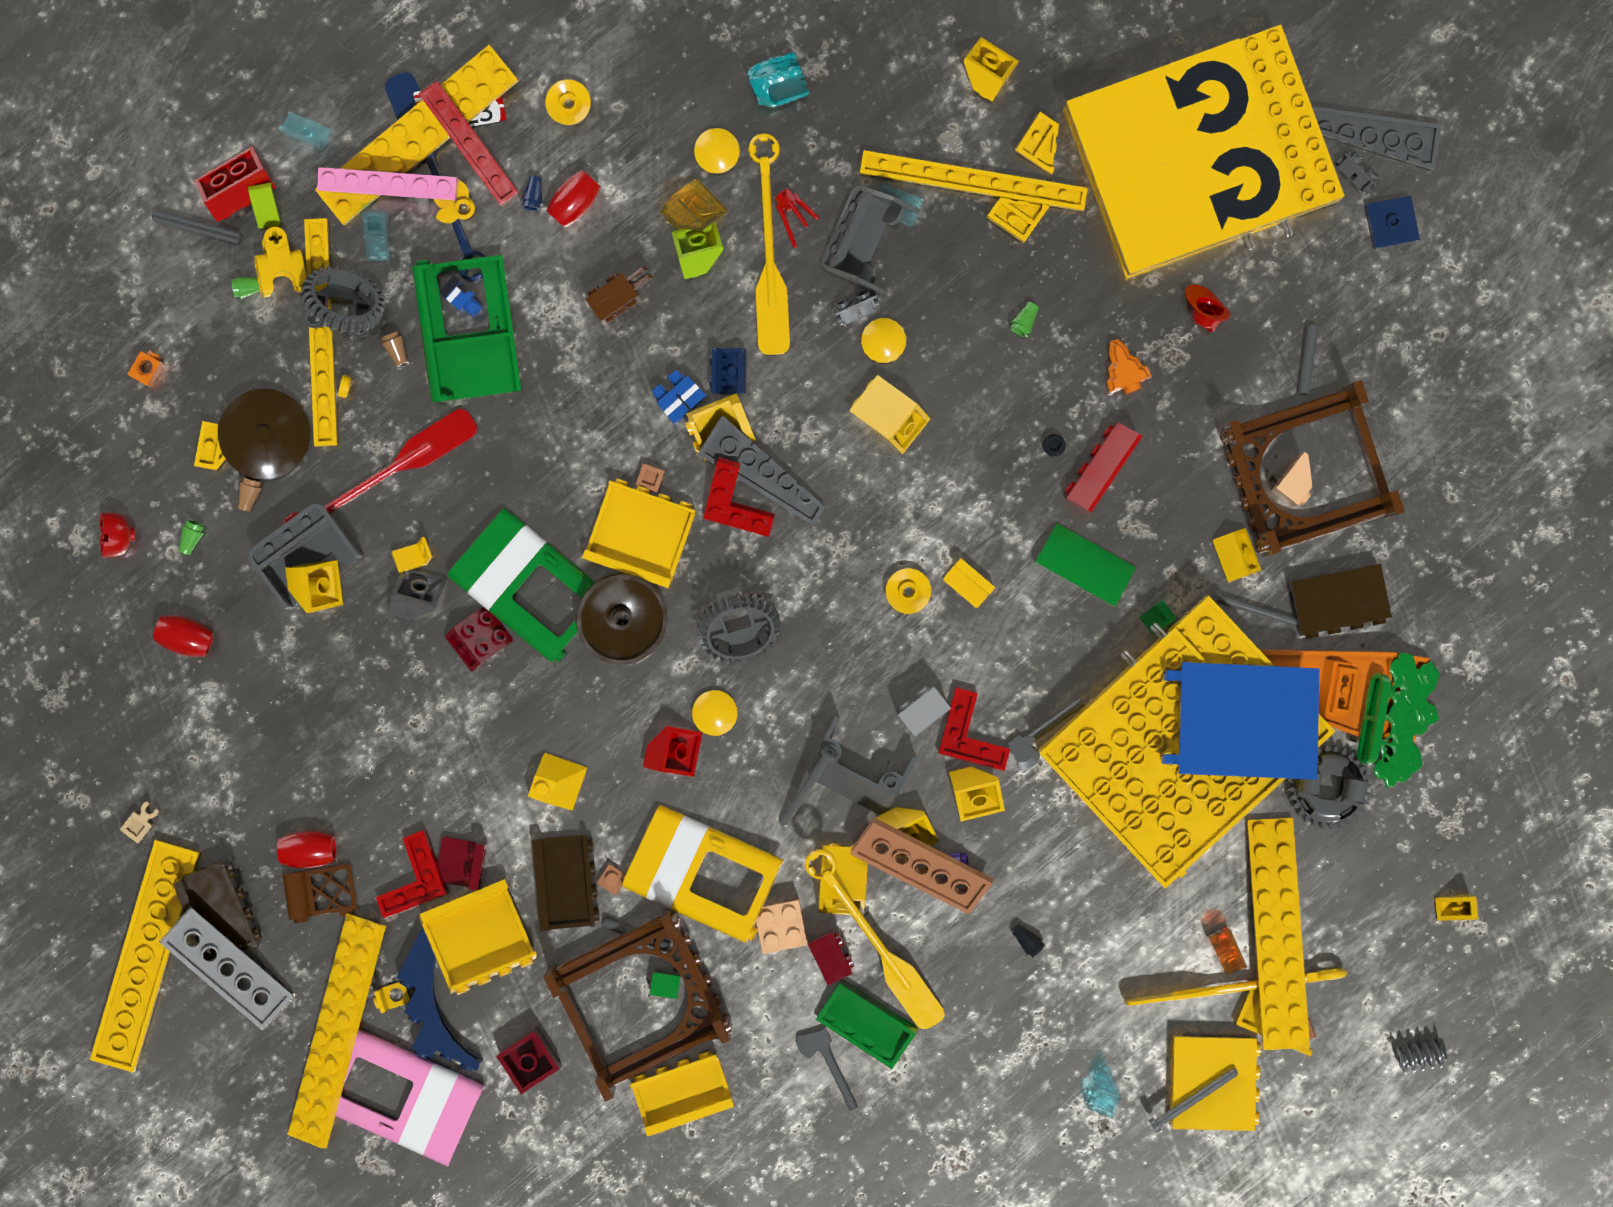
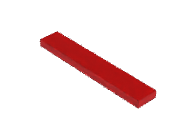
M436 80L418 94L499 205H502L518 193L516 187L440 83Z

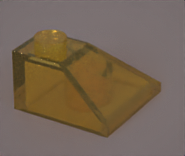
M696 178L672 195L659 212L675 228L703 231L725 215L728 210Z

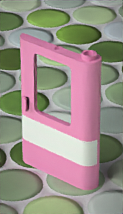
M359 1029L345 1082L355 1059L360 1057L411 1080L413 1088L398 1120L388 1118L344 1098L342 1095L336 1116L448 1167L484 1085Z

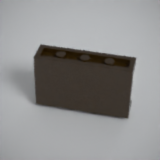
M1381 564L1288 582L1295 604L1300 629L1298 631L1299 636L1305 635L1306 639L1319 637V632L1328 631V635L1342 632L1341 628L1350 626V630L1364 628L1363 623L1372 622L1373 626L1385 624L1387 618H1392Z
M588 834L533 839L540 931L585 926L595 927L596 921H600L599 907H595L594 898H598L597 884L593 885L592 876L596 875L595 862H591L590 853L594 852L593 839H589Z
M227 859L175 878L173 887L184 913L192 907L242 951L251 947L254 949L259 947L262 934L258 926L254 927L252 919H254L253 912L250 906L246 907L243 900L245 898L244 890L241 885H237L235 868L232 864L229 865ZM193 933L196 942H198L199 936ZM212 948L206 949L203 953V958L206 960H212L216 956V951Z

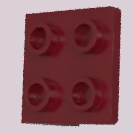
M485 607L480 608L454 626L444 636L471 672L478 669L487 659L513 641L499 620Z
M443 837L437 864L443 882L468 887L470 890H479L488 844Z

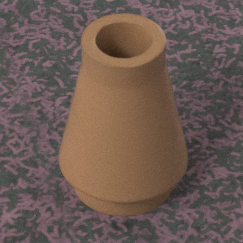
M398 331L381 337L383 341L381 344L393 360L395 366L408 361L403 336H400Z
M246 476L243 477L239 486L238 509L251 511L262 489L260 480Z

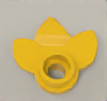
M460 180L458 183V200L434 199L436 205L441 208L436 215V219L443 223H452L458 218L462 220L469 219L474 214L475 205L469 198V189ZM466 204L468 206L467 212H460L459 206Z

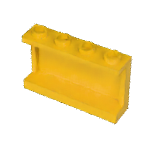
M711 1050L698 1054V1059L692 1061L689 1058L682 1059L676 1062L677 1066L668 1069L666 1065L655 1069V1074L647 1076L646 1073H642L633 1077L634 1081H631L629 1085L633 1090L647 1137L734 1107V1101L717 1052L711 1053Z

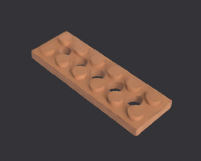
M873 818L851 848V855L967 914H970L993 884L992 877L876 818ZM879 843H884L888 847L880 849L876 845ZM903 853L906 854L908 857L900 859L896 855ZM922 863L928 867L919 869L916 865ZM945 874L947 878L939 879L936 875ZM965 884L967 887L958 889L956 885Z

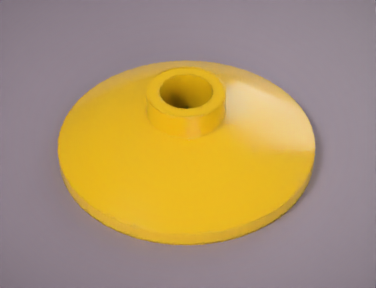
M561 80L549 89L545 105L548 114L554 121L563 125H574L581 122L589 113L591 98L589 92L581 83L575 80ZM571 100L573 102L572 107H565V102Z
M911 568L901 569L889 578L886 585V597L889 604L896 611L904 614H913L919 612L928 604L931 597V585L922 572ZM906 587L912 588L913 592L910 596L904 594Z

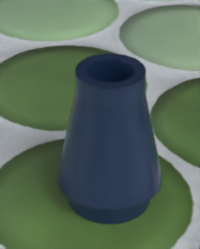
M529 176L528 183L520 200L523 209L528 211L540 210V206L543 205L542 178Z

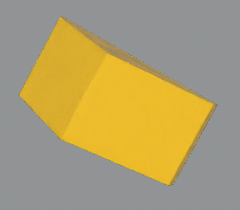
M1466 894L1435 898L1437 921L1478 919L1477 900L1474 895Z

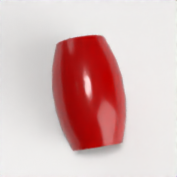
M581 170L568 178L558 188L551 198L546 211L566 228L578 221L591 208L601 186Z
M160 616L154 630L153 640L163 648L180 655L206 657L214 633L204 625L185 617Z
M314 831L297 832L281 837L277 842L278 861L282 865L294 868H315L332 863L336 860L335 837Z

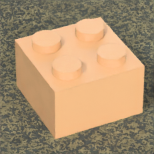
M799 898L763 905L756 920L762 954L808 945Z

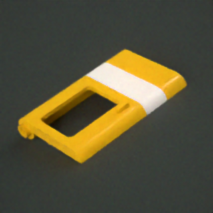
M660 805L627 871L622 887L747 943L749 940L753 941L757 934L756 920L784 859ZM708 852H714L764 876L747 915L742 916L690 891L692 883Z

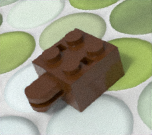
M646 266L640 268L627 278L623 273L620 275L615 273L606 280V285L601 288L596 286L587 293L588 297L585 300L603 326L641 301L636 291L651 281L653 276L648 274L633 285L631 283L648 271Z

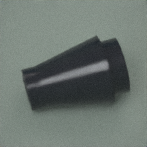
M1022 924L1012 933L1026 955H1030L1032 958L1037 956L1046 946L1042 942V938L1026 929Z

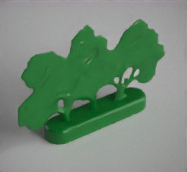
M1400 653L1399 658L1390 664V672L1394 678V685L1392 687L1391 680L1386 674L1375 673L1371 677L1357 749L1359 762L1368 765L1377 761L1381 750L1382 758L1374 766V774L1376 778L1384 780L1387 789L1394 787L1397 782L1404 783L1422 767L1421 752L1415 746L1413 738L1416 734L1423 735L1428 730L1429 725H1433L1439 720L1436 706L1428 703L1426 699L1436 689L1439 670L1435 668L1431 661L1417 669L1413 655L1407 653ZM1397 687L1401 688L1400 692H1395V689ZM1390 697L1394 703L1389 713L1386 714ZM1385 721H1389L1392 727L1391 733L1386 739L1382 740ZM1393 738L1391 743L1387 742L1388 739ZM1385 745H1388L1392 748V756H1389L1385 752L1387 751V748L1384 747ZM1384 757H1387L1388 762H1384Z

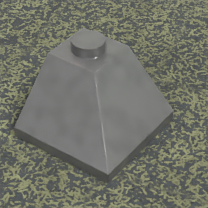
M418 568L400 573L391 594L388 614L412 620L434 611L448 577Z

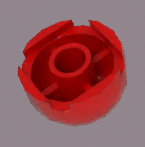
M112 512L100 513L101 556L103 558L118 557L129 549L130 541H135L134 527L130 528L128 520L123 515Z

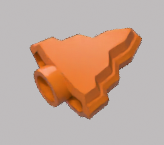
M1119 339L1110 342L1109 357L1111 365L1108 368L1110 378L1107 380L1109 393L1123 389L1126 395L1141 389L1140 383L1152 377L1148 367L1143 366L1137 357L1131 356L1127 346Z

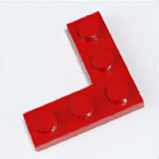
M718 458L703 519L769 537L775 514L732 502L741 463Z
M956 687L938 754L1005 771L1010 753L1009 748L967 738L978 693Z
M426 830L402 838L417 881L376 897L383 919L448 895Z

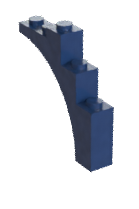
M422 928L396 977L401 980V985L409 989L416 988L404 1011L408 1015L407 1018L417 1024H420V1022L424 1023L412 1048L416 1050V1055L424 1059L428 1057L433 1058L436 1052L439 1051L441 1052L439 1056L448 1061L454 1059L460 1062V1067L469 1072H472V1070L477 1071L483 1060L468 1051L454 1037L439 1010L435 993V966L437 960Z

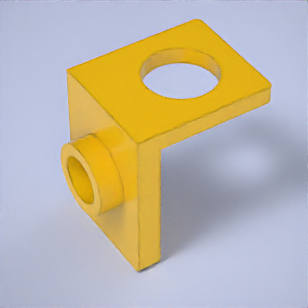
M421 537L417 544L391 552L398 573L425 566L432 559L425 537Z
M400 982L374 991V1004L377 1009H380L381 1013L410 1002L407 988L401 985ZM399 988L402 990L403 998L400 1001H393L391 999L390 992L392 989Z

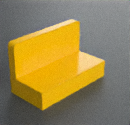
M1246 528L1213 539V544L1228 582L1261 571Z
M961 558L943 578L944 582L975 608H978L996 588Z

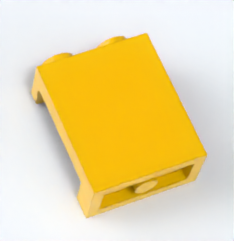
M737 393L686 413L689 421L685 425L689 435H695L696 441L693 442L697 453L721 415L752 442L756 441Z

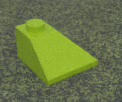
M715 220L671 232L684 279L706 274L724 250Z

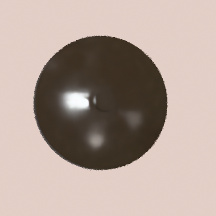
M254 389L239 395L226 407L219 421L218 441L224 458L236 471L252 479L271 480L290 473L301 463L309 447L310 427L303 409L293 398L273 389Z
M627 573L607 575L594 582L582 595L576 610V628L582 643L595 657L611 664H631L646 658L659 646L667 627L666 605L660 593L648 581Z

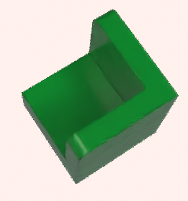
M1161 600L1142 614L1140 619L1151 634L1155 635L1150 628L1153 626L1159 632L1153 625L1154 623H1157L1163 629L1174 621L1176 616L1165 602Z
M654 972L650 995L677 999L681 975Z

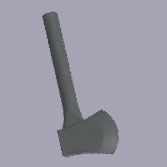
M1080 698L1033 732L1022 737L1019 734L1008 742L1019 769H1029L1038 762L1040 754L1031 747L1032 744L1085 706Z
M824 1028L816 1032L798 1035L797 1047L800 1053L810 1059L819 1051L824 1057L849 1110L856 1109L858 1106L832 1055L830 1048L832 1039L827 1029Z

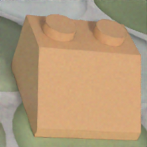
M1306 452L1299 454L1270 490L1290 507L1304 505L1311 496L1309 492L1312 488L1309 455Z

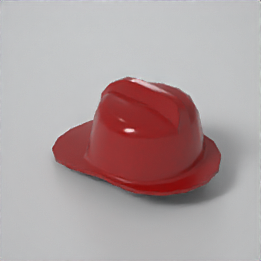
M1189 285L1186 287L1185 297L1193 306L1192 318L1196 324L1204 327L1209 332H1213L1221 321L1229 319L1230 311L1209 289L1200 285Z

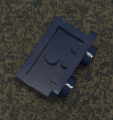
M712 348V354L710 355L711 377L709 380L711 393L719 395L746 394V349Z

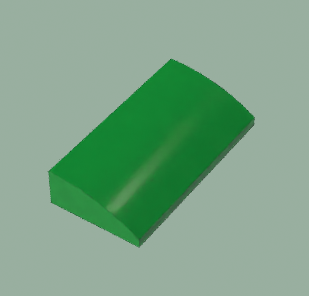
M1056 523L1035 561L1037 565L1112 607H1116L1136 569L1135 566Z
M844 979L840 980L815 1019L890 1069H893L918 1031V1027Z

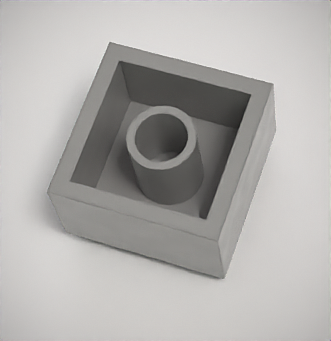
M924 687L916 694L918 698L911 703L908 700L898 708L900 710L897 714L914 737L951 709L935 687Z

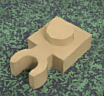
M149 801L141 806V814L134 811L120 828L124 834L137 844L142 841L153 826L149 819L156 817L160 812L157 808L152 814L148 813Z

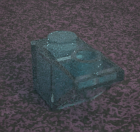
M385 211L362 212L363 237L367 261H390L389 215Z
M1103 1063L1101 1068H1096L1093 1075L1095 1083L1092 1089L1088 1088L1084 1101H1086L1088 1109L1113 1119L1121 1100V1095L1108 1065Z

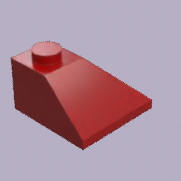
M666 726L647 745L643 768L694 777L703 732Z

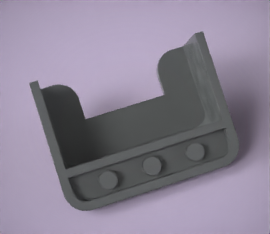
M312 504L252 547L248 558L282 607L286 610H291L299 603L288 591L285 567L318 562L330 552L334 554L340 563L352 565L361 559L363 555L328 510L322 505Z

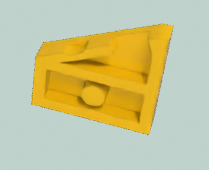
M1038 112L1014 151L1051 175L1054 172L1053 162L1054 154L1056 153V137L1059 124L1043 113Z
M1000 197L986 218L1024 243L1049 206L1046 204H1031L1027 201H1012L1011 199Z

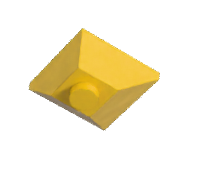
M980 37L964 59L973 90L992 102L1019 62L982 37Z
M338 560L302 563L285 567L288 591L306 613L343 605Z
M544 753L534 776L528 797L573 811L588 767Z
M974 767L949 772L961 822L1005 811L998 777Z
M895 807L876 817V819L929 846L940 842L924 811ZM903 853L896 855L900 859L908 857L906 854Z

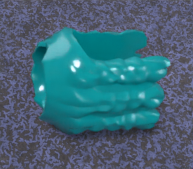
M795 52L787 53L784 56L770 57L769 60H764L748 70L747 77L757 97L758 105L775 108L778 105L795 101L809 94L806 87L807 83Z

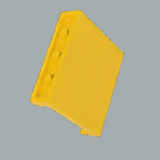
M617 478L615 482L609 480L606 495L582 558L623 573L638 576L648 582L669 589L696 511L692 509L693 505L680 501L678 505L670 502L671 497L659 493L658 497L650 495V490L637 486L635 490L627 487L628 482Z
M505 879L419 914V920L450 993L462 994L470 990L469 986L478 983L480 986L490 982V977L499 974L502 977L511 973L512 968L518 965L521 968L534 963L533 959L537 956L536 951H533L509 895Z
M1172 1034L1170 1110L1231 1068H1235L1238 1071V1075L1171 1120L1170 1127L1172 1129L1255 1131V1125H1259V1111H1256V1102L1260 1100V1090L1256 1088V1079H1260V1065H1257V1056L1261 1054V1044L1257 1042V1038L1251 1036V1038L1195 1037Z

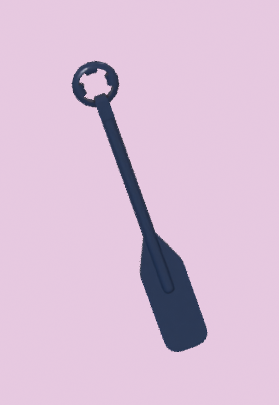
M407 72L395 75L385 83V90L397 120L416 106L413 93L420 91L414 76ZM434 151L424 160L427 162L433 176H442L435 160ZM459 218L451 224L463 252L459 260L471 259L474 255L486 257L480 251L471 249ZM467 270L458 271L461 277L467 281L475 282L483 279V273L481 274L480 272L473 274V277H468L466 275Z

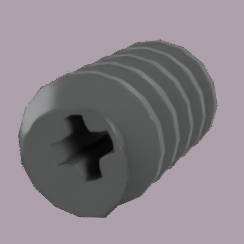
M1442 1038L1438 1039L1437 1044L1433 1039L1429 1040L1428 1045L1425 1041H1421L1419 1047L1416 1043H1411L1410 1049L1407 1044H1403L1401 1050L1396 1046L1398 1063L1404 1074H1407V1067L1409 1066L1413 1072H1416L1417 1065L1420 1066L1422 1071H1425L1426 1063L1429 1064L1431 1069H1434L1435 1062L1442 1068L1444 1060L1447 1061V1051Z

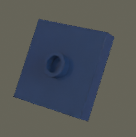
M1411 196L1365 205L1374 250L1420 240Z

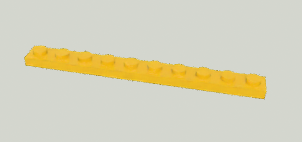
M865 150L863 151L860 174L1017 201H1027L1041 205L1046 204L1048 206L1082 212L1085 208L1088 190L1085 187Z
M327 218L304 219L307 277L313 271H318L321 267L326 269L327 266H330ZM327 282L320 286L316 284L315 292L326 288ZM332 299L328 301V309L332 310ZM326 326L319 328L309 327L314 446H338L333 331H330V328Z

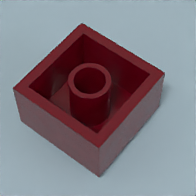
M830 929L808 940V946L828 986L853 974L854 962L849 952L844 954L841 948L844 946V942L839 932L834 933L833 929Z
M537 1028L499 1052L496 1056L521 1095L562 1067Z

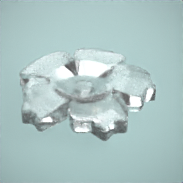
M946 131L945 134L937 137V143L941 144L942 153L948 154L951 150L952 154L959 155L962 152L961 147L964 141L961 137H956L955 133Z

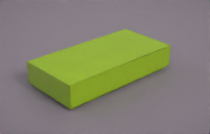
M271 183L248 186L258 229L281 225V218Z

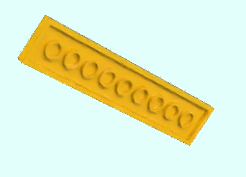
M488 45L444 81L441 86L469 123L519 80L495 50ZM422 100L340 169L407 174L450 139V136ZM317 188L315 189L343 225L350 222L381 196L318 191Z
M1293 818L1247 820L1263 1050L1310 1048Z
M154 840L90 1060L133 1073L136 1071L171 953L159 940L181 918L183 912L173 887V882L175 878L195 871L200 852L160 840Z
M347 913L287 1134L319 1148H327L386 928L385 925Z

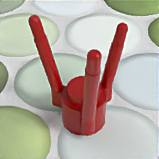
M788 188L775 197L778 203L775 207L780 213L793 248H796L797 244L784 210L786 212L793 211L804 227H808V223L797 209L798 204L815 220H818L819 216L799 198L796 192L793 193Z

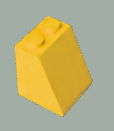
M878 375L867 384L866 390L853 402L852 408L849 410L859 421L901 454L907 450L930 421V417L916 402Z
M834 843L827 846L823 845V849L831 852L837 861L834 874L838 878L839 883L864 916L868 863L851 855V848L854 845L850 847H841V845ZM822 855L821 874L827 868L831 869L833 865L828 863L825 855ZM820 879L818 913L851 915L825 879Z

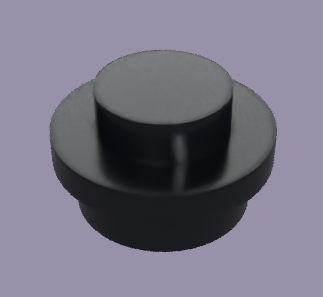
M1051 434L1043 441V450L1051 457L1060 456L1065 450V440L1058 434Z

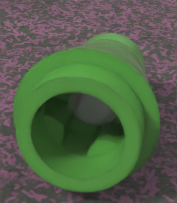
M236 276L237 279H231L234 298L240 297L242 299L260 292L257 277Z
M1027 302L1025 307L1011 321L1012 326L1010 329L1022 337L1030 334L1039 307L1032 302Z
M187 520L186 524H183L178 548L179 552L191 555L204 534V525L193 520Z

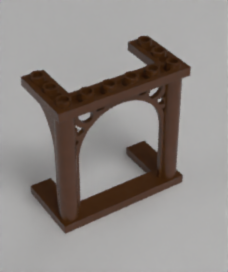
M1362 380L1351 383L1342 388L1340 392L1243 423L1235 420L1221 427L1220 439L1223 445H1227L1229 454H1226L1229 466H1234L1236 475L1233 476L1237 489L1241 488L1243 497L1240 498L1243 509L1248 510L1250 515L1248 525L1251 532L1255 531L1257 537L1255 546L1258 554L1262 553L1263 557L1279 553L1283 548L1382 516L1387 518L1405 512L1398 490L1389 492L1368 428L1362 405L1368 403L1369 400ZM1349 410L1377 497L1314 517L1293 516L1280 510L1267 497L1261 483L1260 466L1268 445L1286 430ZM1262 436H1264L1265 442L1261 445L1257 440H1254L1253 438L1258 437L1259 440ZM1246 444L1254 445L1258 449V455L1256 457L1247 456L1243 452V446ZM1245 461L1253 462L1255 465V469L1253 471H1250L1248 469L1250 468V466L1248 463H1245ZM1255 484L1260 487L1258 491H1255L1253 488ZM1262 504H1266L1269 508V511L1264 516L1262 515L1264 512V508H1261ZM1276 513L1280 517L1279 525L1275 529H1270L1267 526V520L1271 514ZM1286 519L1291 520V522L1293 523V525H1292V526L1286 525L1287 529H1284V530H1283V527H1284V525H1285V520H1286Z
M669 908L662 911L661 916L558 967L556 964L548 967L543 977L553 998L559 996L597 1073L595 1083L605 1102L614 1098L616 1085L701 1043L720 1039L721 1043L724 1044L731 1039L733 1024L728 1014H723L719 1007L723 1005L717 993L713 994L709 987L712 985V981L708 973L703 974L699 967L702 961L697 952H692L689 946L692 944V941L687 931L682 932V921L676 911L672 912ZM668 937L673 941V947L668 953H663L660 950V943L664 938ZM656 939L655 948L649 949L647 944H653L651 940ZM677 947L679 949L678 957L681 956L680 961H675L672 956L676 952ZM633 954H651L668 961L680 973L687 990V1008L681 1023L666 1038L606 1067L567 985ZM686 973L691 974L690 979L685 978ZM698 992V997L704 999V1001H695L692 996L693 993ZM694 1006H702L707 1010L708 1014L704 1018H697L692 1014L691 1009ZM691 1020L699 1025L694 1027L692 1024L691 1027L687 1028L686 1022Z

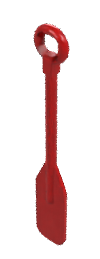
M457 409L410 438L392 464L324 507L331 513L396 471L428 466L471 439L477 432L476 423L466 410ZM299 513L289 514L283 520L282 525H284L286 522L291 520Z

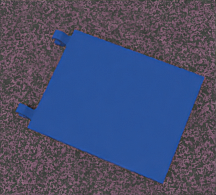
M1181 662V671H1164V681L1181 682L1179 754L1162 755V764L1178 765V774L1317 780L1320 668Z

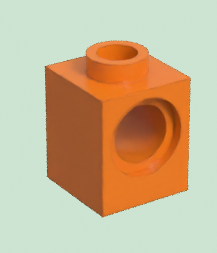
M149 350L147 354L140 351L127 375L152 388L165 364L159 361L161 356ZM150 361L152 363V370L149 373H144L142 367L144 363Z

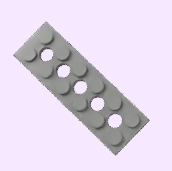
M192 907L159 940L166 949L262 1031L293 998V994ZM192 933L199 936L197 944L188 945L186 943L187 936ZM208 948L216 951V956L212 960L203 958V953ZM225 963H230L233 965L232 972L227 975L220 972L221 966ZM241 978H248L250 985L246 989H240L237 987L238 981ZM259 992L267 994V999L262 1004L254 1001L255 995Z

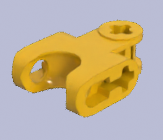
M271 227L266 230L262 240L264 254L254 256L260 295L263 298L271 297L274 290L273 280L279 276L289 278L293 284L294 291L299 293L302 291L303 283L307 278L301 250L290 251L285 231L279 227ZM271 237H274L275 241H278V243L274 244V241L271 240Z

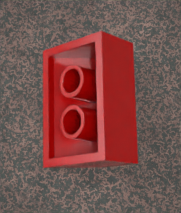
M253 146L194 180L204 204L217 222L230 217L232 213L251 204L248 186L271 183L273 190L276 188Z

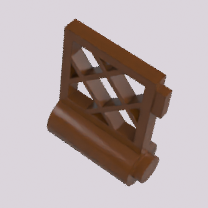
M351 864L282 874L289 920L294 919V924L308 922L307 917L339 912L340 916H345L346 913L353 914V910L357 909ZM347 869L348 879L341 886L332 877L337 870ZM333 871L330 876L325 874V872ZM320 873L327 878L320 890L312 885L310 875ZM329 881L341 888L333 899L322 892ZM348 882L350 891L345 888ZM312 888L318 892L315 897L313 896ZM342 890L351 895L352 905L341 906L335 901ZM319 894L331 901L326 909L315 910L314 901ZM333 903L338 906L335 908H330V906Z

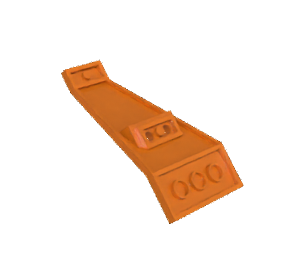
M1259 649L1274 666L1320 668L1319 714L1332 728L1360 737L1371 677L1375 673L1386 674L1391 680L1392 687L1394 685V678L1390 672V664L1398 659L1400 654L1388 651ZM1413 655L1417 669H1420L1423 664L1429 663L1430 658ZM1397 687L1395 692H1400L1401 688ZM1390 697L1386 714L1389 713L1394 703ZM1385 721L1382 740L1386 739L1391 733L1392 727L1389 721ZM1393 738L1388 739L1387 742L1391 743Z

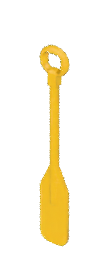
M762 133L752 138L748 148L750 157L753 161L760 164L765 266L755 292L759 350L765 355H779L787 352L790 347L787 287L774 263L770 163L777 159L780 146L774 136ZM758 139L760 142L767 141L768 139L772 140L774 143L771 145L772 152L775 154L770 159L768 157L758 159L754 155L757 153V146L754 143Z
M824 849L812 851L805 859L807 873L815 879H825L878 951L882 959L885 981L914 1023L921 1029H928L942 1021L945 1014L944 1009L913 965L887 950L839 883L838 878L834 874L837 866L834 855ZM819 855H825L828 863L833 864L831 869L827 868L822 874L815 873L816 870L812 865H809L810 860L814 861Z
M1328 969L1305 973V983L1340 979L1347 975V971L1345 969ZM1258 980L1174 991L1172 993L1131 998L1124 1001L1125 1005H1140L1258 989Z

